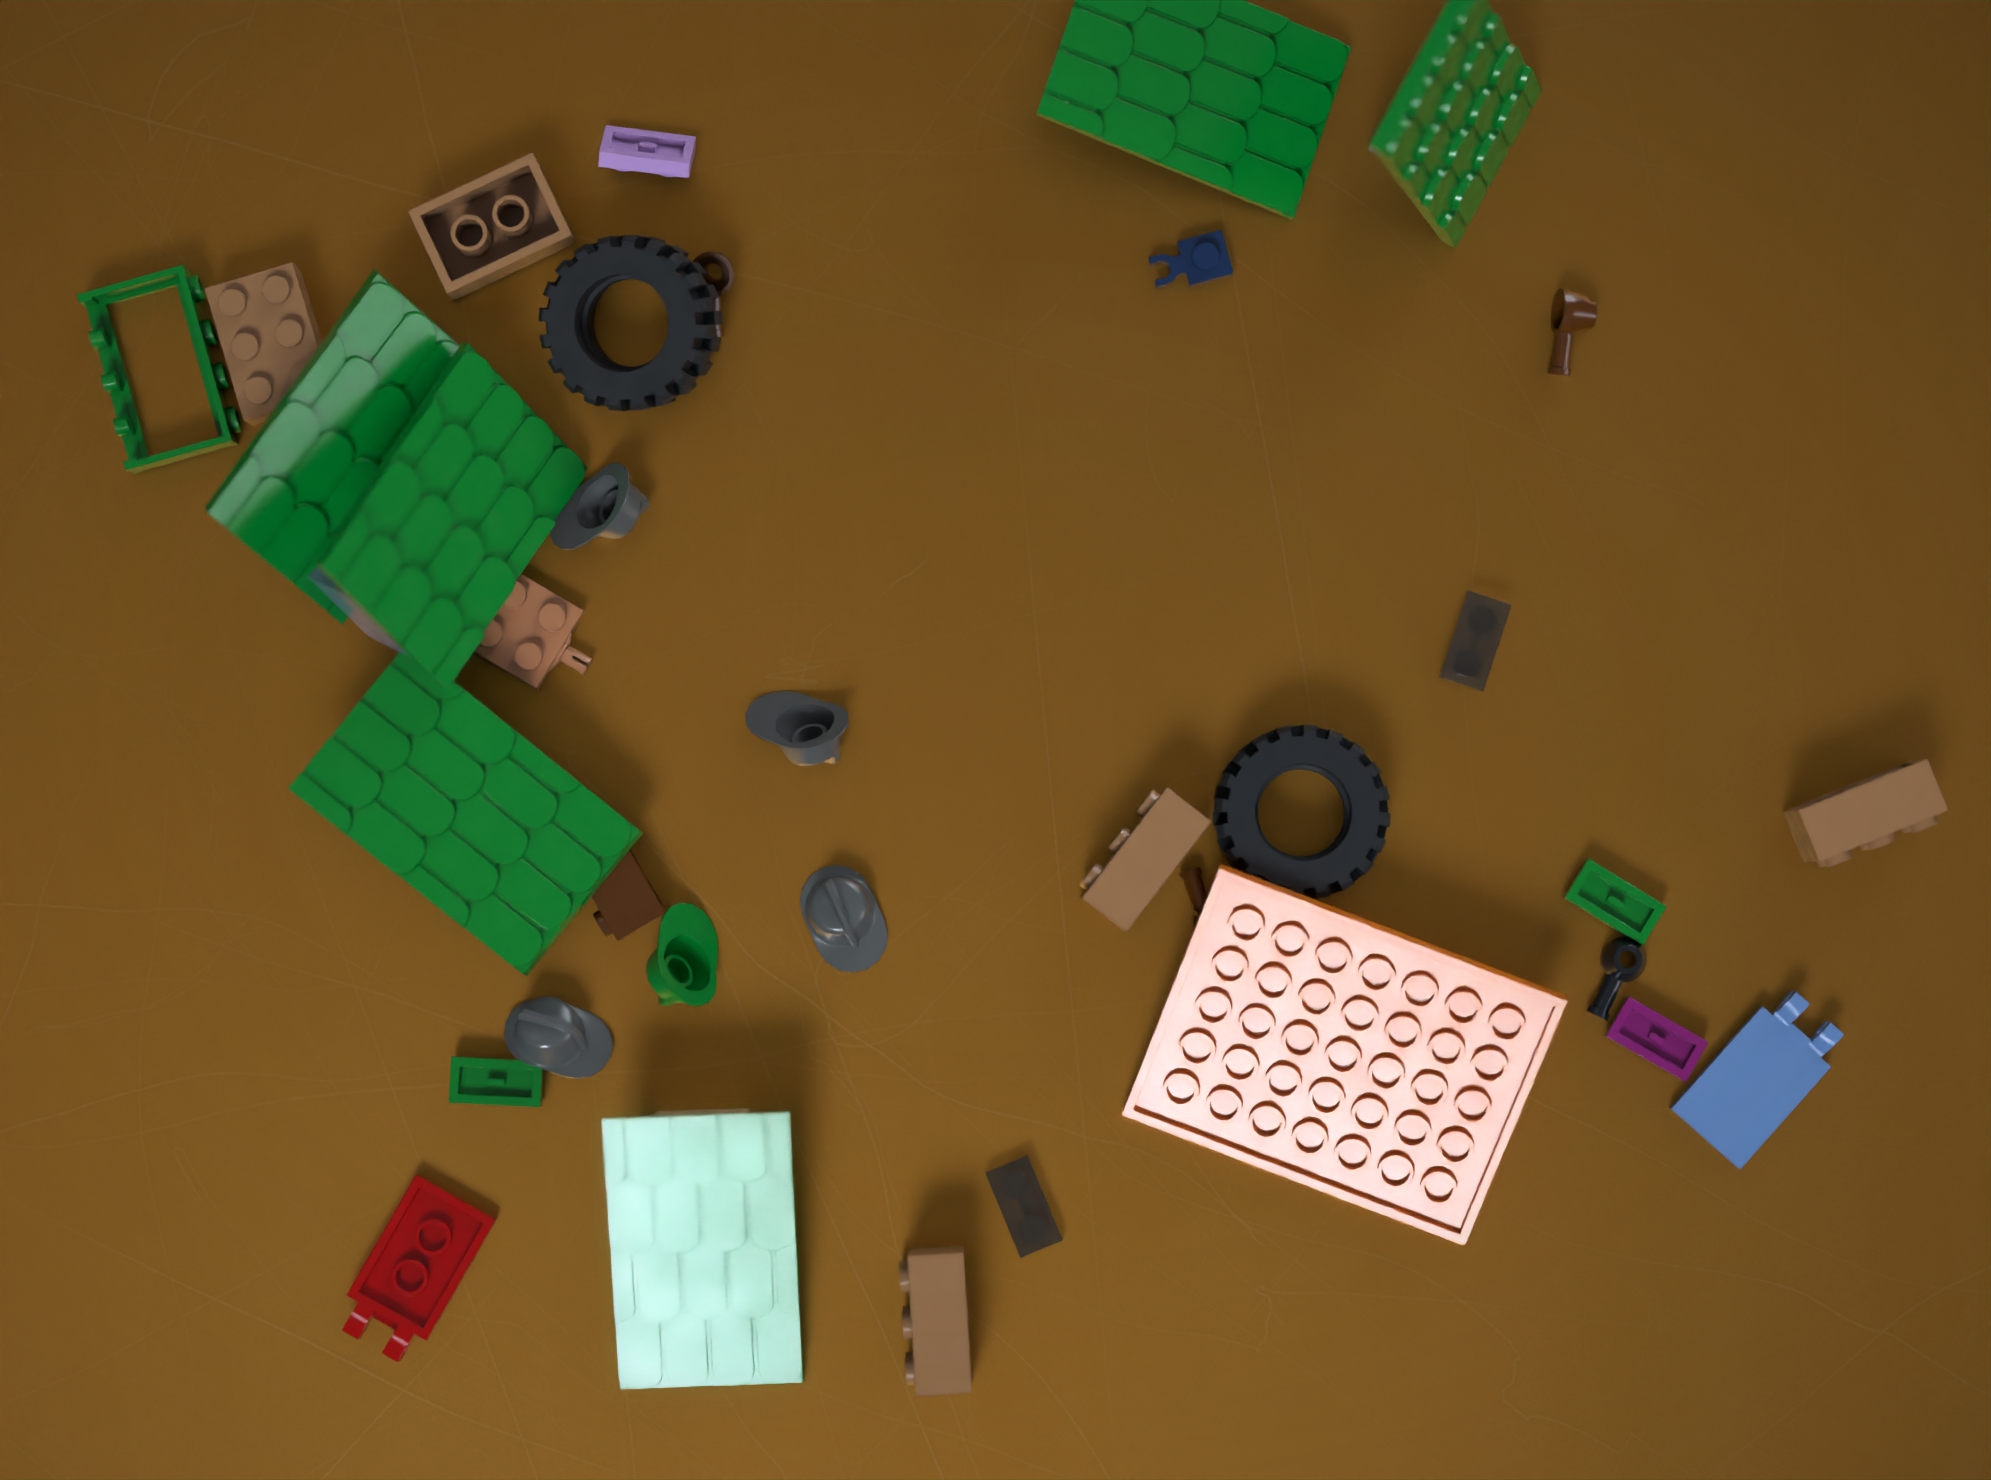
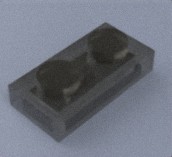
M1468 590L1438 678L1483 692L1512 605Z
M1028 1155L985 1172L1020 1258L1063 1240Z

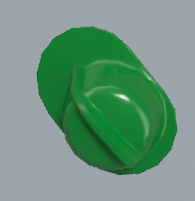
M678 903L668 908L662 916L659 926L657 948L647 960V979L652 989L658 995V1002L662 1006L683 1002L687 1005L702 1006L709 1003L715 995L718 956L717 934L712 921L703 910L693 904Z

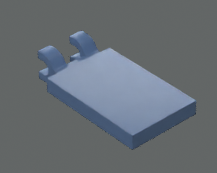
M1791 990L1772 1013L1760 1005L1669 1107L1738 1169H1741L1831 1068L1821 1057L1845 1035L1831 1022L1824 1021L1812 1037L1808 1038L1792 1022L1810 1004L1797 992Z

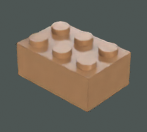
M533 152L408 211L443 287L453 301L576 243Z
M293 262L204 288L243 420L251 425L265 422L322 343L301 269Z
M1928 759L1906 762L1786 810L1783 814L1803 863L1817 862L1820 868L1823 866L1830 867L1853 858L1850 849L1859 846L1862 851L1868 848L1873 850L1896 840L1893 832L1900 829L1905 834L1911 831L1915 833L1939 823L1936 815L1948 811V808Z
M1165 788L1161 794H1158L1155 790L1149 793L1135 812L1142 817L1132 831L1126 826L1122 828L1107 848L1114 854L1104 868L1096 863L1079 884L1086 890L1080 898L1125 932H1127L1211 822L1169 788Z
M964 1246L909 1249L908 1260H902L899 1264L900 1291L910 1292V1306H904L902 1311L903 1339L912 1338L913 1352L905 1353L906 1385H915L916 1396L972 1393Z

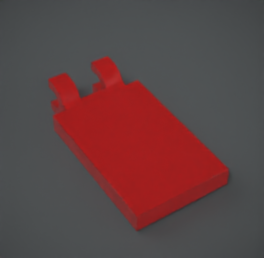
M416 1175L347 1293V1296L358 1303L342 1331L356 1339H361L372 1317L395 1330L382 1354L396 1362L401 1361L415 1335L426 1341L429 1339L497 1220Z

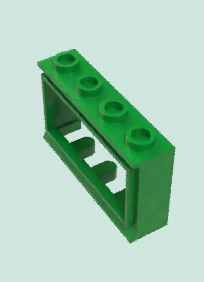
M184 265L77 294L79 304L87 309L92 331L88 332L92 347L98 351L104 374L101 375L102 385L105 392L111 396L117 417L113 419L114 428L117 436L123 439L128 460L123 461L126 471L137 474L155 467L233 445H239L236 433L242 432V425L235 405L228 407L224 389L230 388V382L224 363L222 361L216 363L211 346L218 344V339L211 318H203L199 302L205 301L206 297L198 274L191 275L189 269ZM177 287L219 437L150 456L108 306Z

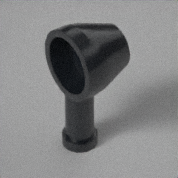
M1618 937L1610 940L1603 947L1600 954V965L1606 977L1592 1005L1588 1006L1586 1010L1588 1013L1602 1020H1608L1610 1016L1608 1012L1622 984L1637 979L1645 970L1647 957L1642 945L1628 937ZM1623 951H1629L1634 956V963L1630 968H1624L1619 963V956Z

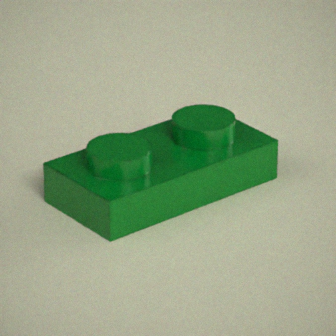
M1590 859L1585 860L1563 896L1570 903L1640 945H1644L1667 907Z
M452 1056L449 1103L542 1107L544 1069L528 1065L518 1059Z

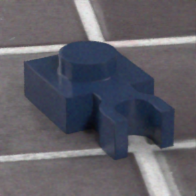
M1221 230L1178 241V256L1171 257L1161 254L1149 257L1148 259L1150 266L1163 263L1170 269V274L1166 278L1155 280L1156 289L1170 285L1178 276L1182 275L1186 276L1188 287L1233 275Z

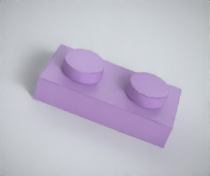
M606 125L599 150L598 167L613 168L623 172L637 171L659 174L664 177L689 178L695 154L696 136Z

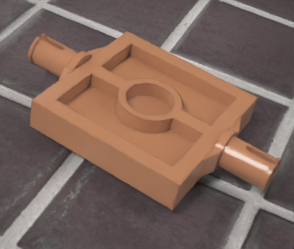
M522 574L516 580L513 591L484 631L486 635L473 652L475 655L537 691L548 672L557 666L560 661L582 675L588 670L585 665L590 666L593 661L592 657L590 658L570 646L572 632L583 616L584 610Z

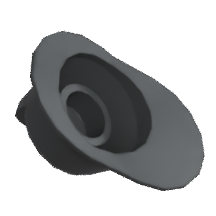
M618 462L608 464L594 477L576 489L554 522L556 524L550 531V536L554 545L563 550H574L595 537L607 539L622 538L631 531L639 516L649 507V500L630 482L629 473L625 466Z
M779 691L759 697L750 704L745 713L746 726L751 733L765 741L779 745L790 762L799 766H812L822 762L835 764L840 758L841 734L844 733L849 724V715L842 706L824 702L801 693Z
M834 865L821 868L811 875L802 888L800 906L803 918L819 953L828 964L841 971L853 973L868 969L878 962L886 949L888 937L885 920L869 885L861 874L844 866Z
M541 997L525 1001L513 1009L505 1022V1042L508 1050L516 1059L563 1077L581 1079L593 1076L605 1067L611 1057L613 1042L610 1031L603 1021L592 1013L569 1005L556 997Z

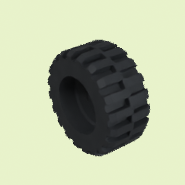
M639 235L608 236L599 238L598 242L581 246L574 251L575 257L573 259L561 262L555 270L559 275L555 282H548L543 293L544 296L549 297L547 308H539L538 321L546 322L547 334L539 336L542 349L550 348L553 358L547 361L552 371L563 374L566 378L563 385L572 393H581L584 395V401L595 406H607L609 410H644L664 406L676 401V397L688 394L697 386L696 379L699 376H704L708 373L713 365L709 361V357L712 352L719 350L721 338L715 335L716 325L723 324L722 311H715L713 300L719 298L715 286L707 285L703 278L707 272L699 262H691L687 258L688 252L678 246L668 245L665 243V240ZM627 279L639 280L651 285L662 298L668 314V333L661 351L653 360L640 366H624L611 360L600 347L594 329L595 310L601 296L612 284Z
M1314 725L1277 728L1249 742L1238 751L1224 769L1214 795L1213 826H1215L1220 850L1226 856L1229 865L1235 870L1312 899L1328 897L1353 885L1358 878L1365 875L1374 865L1373 861L1378 853L1382 852L1386 842L1384 838L1387 827H1390L1391 813H1388L1387 802L1390 798L1387 786L1383 785L1379 774L1381 772L1374 761L1371 762L1365 755V750L1356 742L1352 743L1344 738L1343 734L1331 729L1318 728ZM1309 770L1321 774L1336 787L1343 802L1344 819L1338 836L1326 849L1314 855L1293 856L1281 852L1266 839L1259 825L1258 805L1263 791L1274 778L1287 771Z

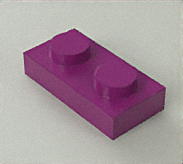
M1626 996L1604 1035L1684 1082L1689 1078L1708 1044V1041L1629 996Z

